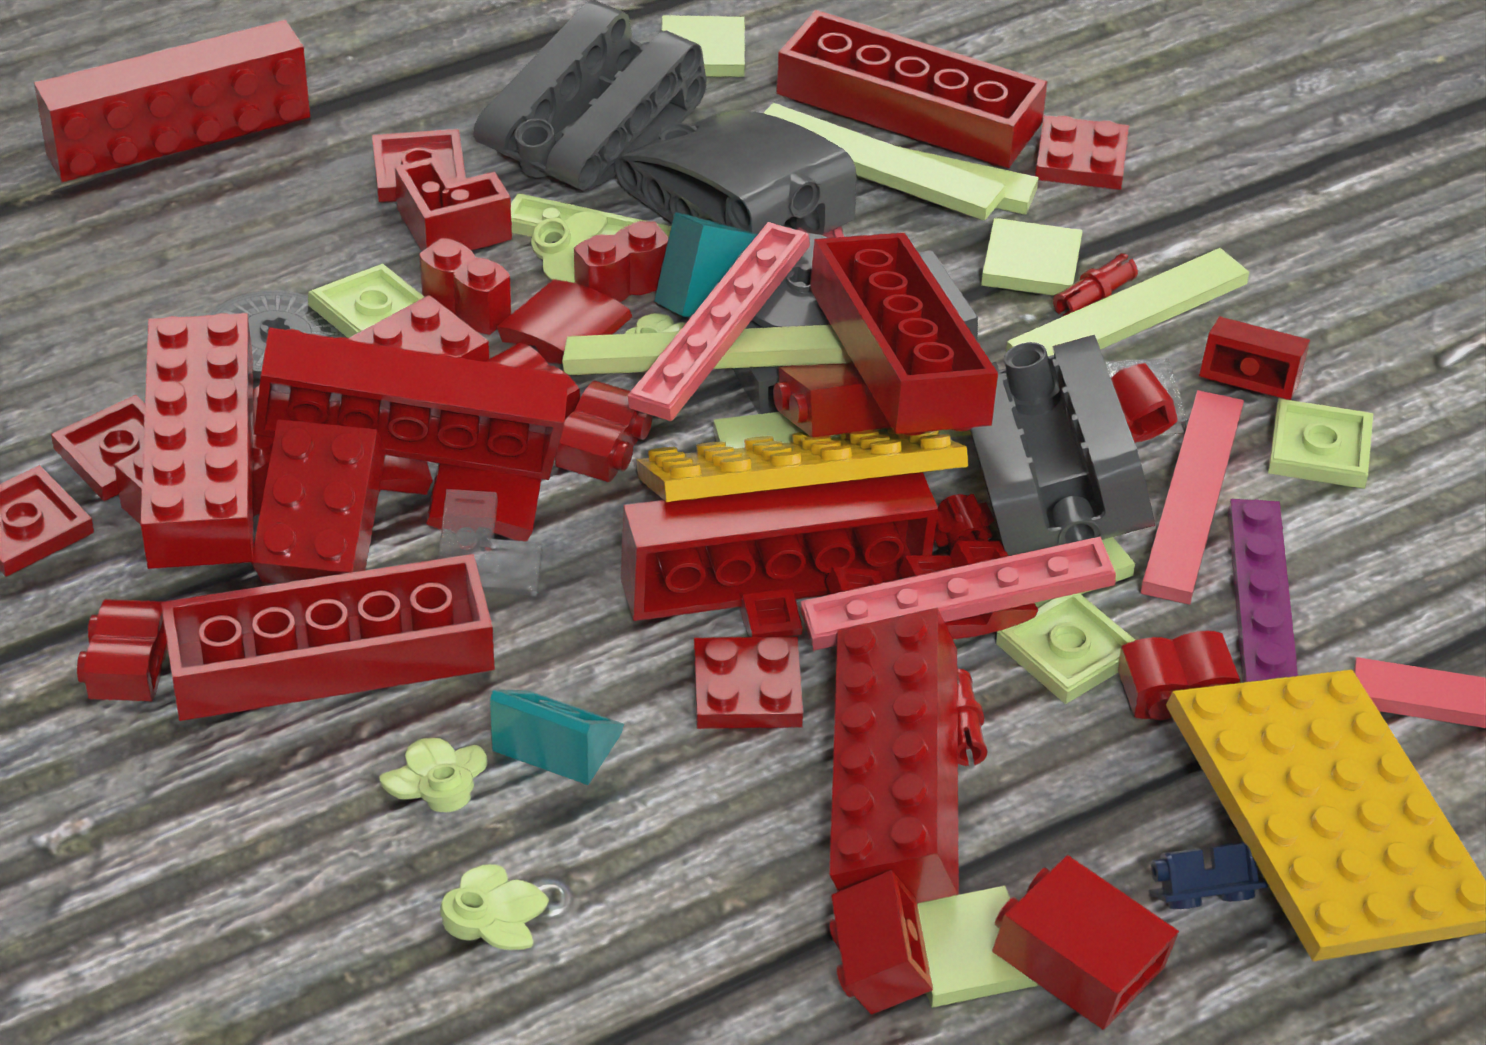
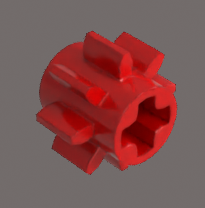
M955 494L944 499L938 506L934 538L938 547L947 545L951 553L956 541H988V538L993 536L989 524L995 520L987 503L978 504L974 494L969 496Z

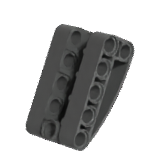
M589 0L480 113L473 130L474 139L480 144L520 161L523 172L528 176L539 178L550 175L583 191L591 189L616 176L614 166L617 157L657 140L660 128L671 123H682L699 105L705 94L707 82L701 45L667 30L661 31L651 42L639 43L632 36L628 14L597 0Z
M744 110L722 111L691 125L671 123L660 128L657 140L623 154L615 160V173L621 186L672 223L675 212L759 234L768 222L784 226L785 221L788 219L790 220V225L795 228L800 227L808 233L824 235L851 222L855 216L856 167L849 153L823 136L798 124L760 112Z
M1095 334L1052 346L1054 355L1051 356L1047 355V350L1042 344L1036 342L1021 343L1013 346L1004 355L1006 368L999 370L997 362H992L998 372L992 426L973 427L970 429L1001 541L1009 556L1101 537L1104 540L1155 526L1140 457Z

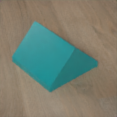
M675 212L654 302L681 316L691 317L734 265L743 250L751 244L758 234Z
M493 689L490 697L492 751L585 785L590 784L621 736L624 728L623 723L533 691Z

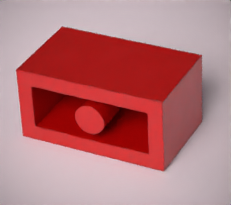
M1219 316L1208 334L1199 377L1291 400L1301 380L1310 339Z
M893 870L831 895L835 918L830 920L829 926L842 959V964L837 966V976L843 991L849 998L855 996L872 1015L933 990L917 900Z

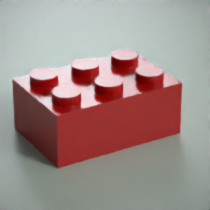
M277 419L253 547V562H251L262 582L281 584L366 570L386 455L385 447L377 429Z

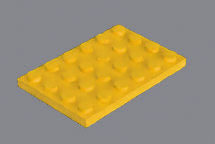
M892 427L887 428V431L883 432L866 430L840 434V437L820 436L812 438L805 432H797L792 434L793 442L788 443L774 441L773 436L752 437L744 439L745 448L736 449L734 447H726V442H707L697 444V452L686 454L678 452L677 447L655 448L648 450L649 458L636 459L638 479L666 502L968 467L967 446L951 440L950 435L939 434L938 430L926 431L916 436L895 434Z
M1353 670L1172 692L1166 707L1241 838L1249 847L1253 859L1312 962L1486 933L1485 878Z

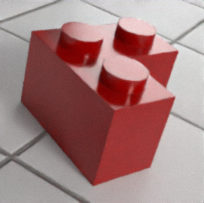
M437 156L394 167L397 209L421 251H424L441 238L457 241L470 250L490 247L494 244L512 240L511 197L495 171L452 182Z

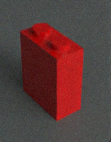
M852 359L849 363L779 367V383H775L773 390L776 408L783 416L812 438L891 427Z
M1067 855L1051 871L1046 867L1041 869L1031 881L1026 895L1020 900L1013 897L1003 906L995 920V926L999 928V932L992 952L1104 1031L1165 968L1179 930Z

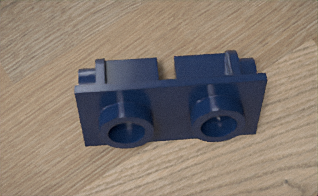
M1244 841L1210 847L1212 868L1205 869L1202 849L1166 852L1160 855V859L1151 861L1152 877L1155 882H1162V888L1149 890V896L1168 902L1170 909L1202 906V897L1221 895L1223 901L1249 900L1256 897L1255 889L1269 888L1270 886L1265 878L1258 876L1257 868L1259 867Z

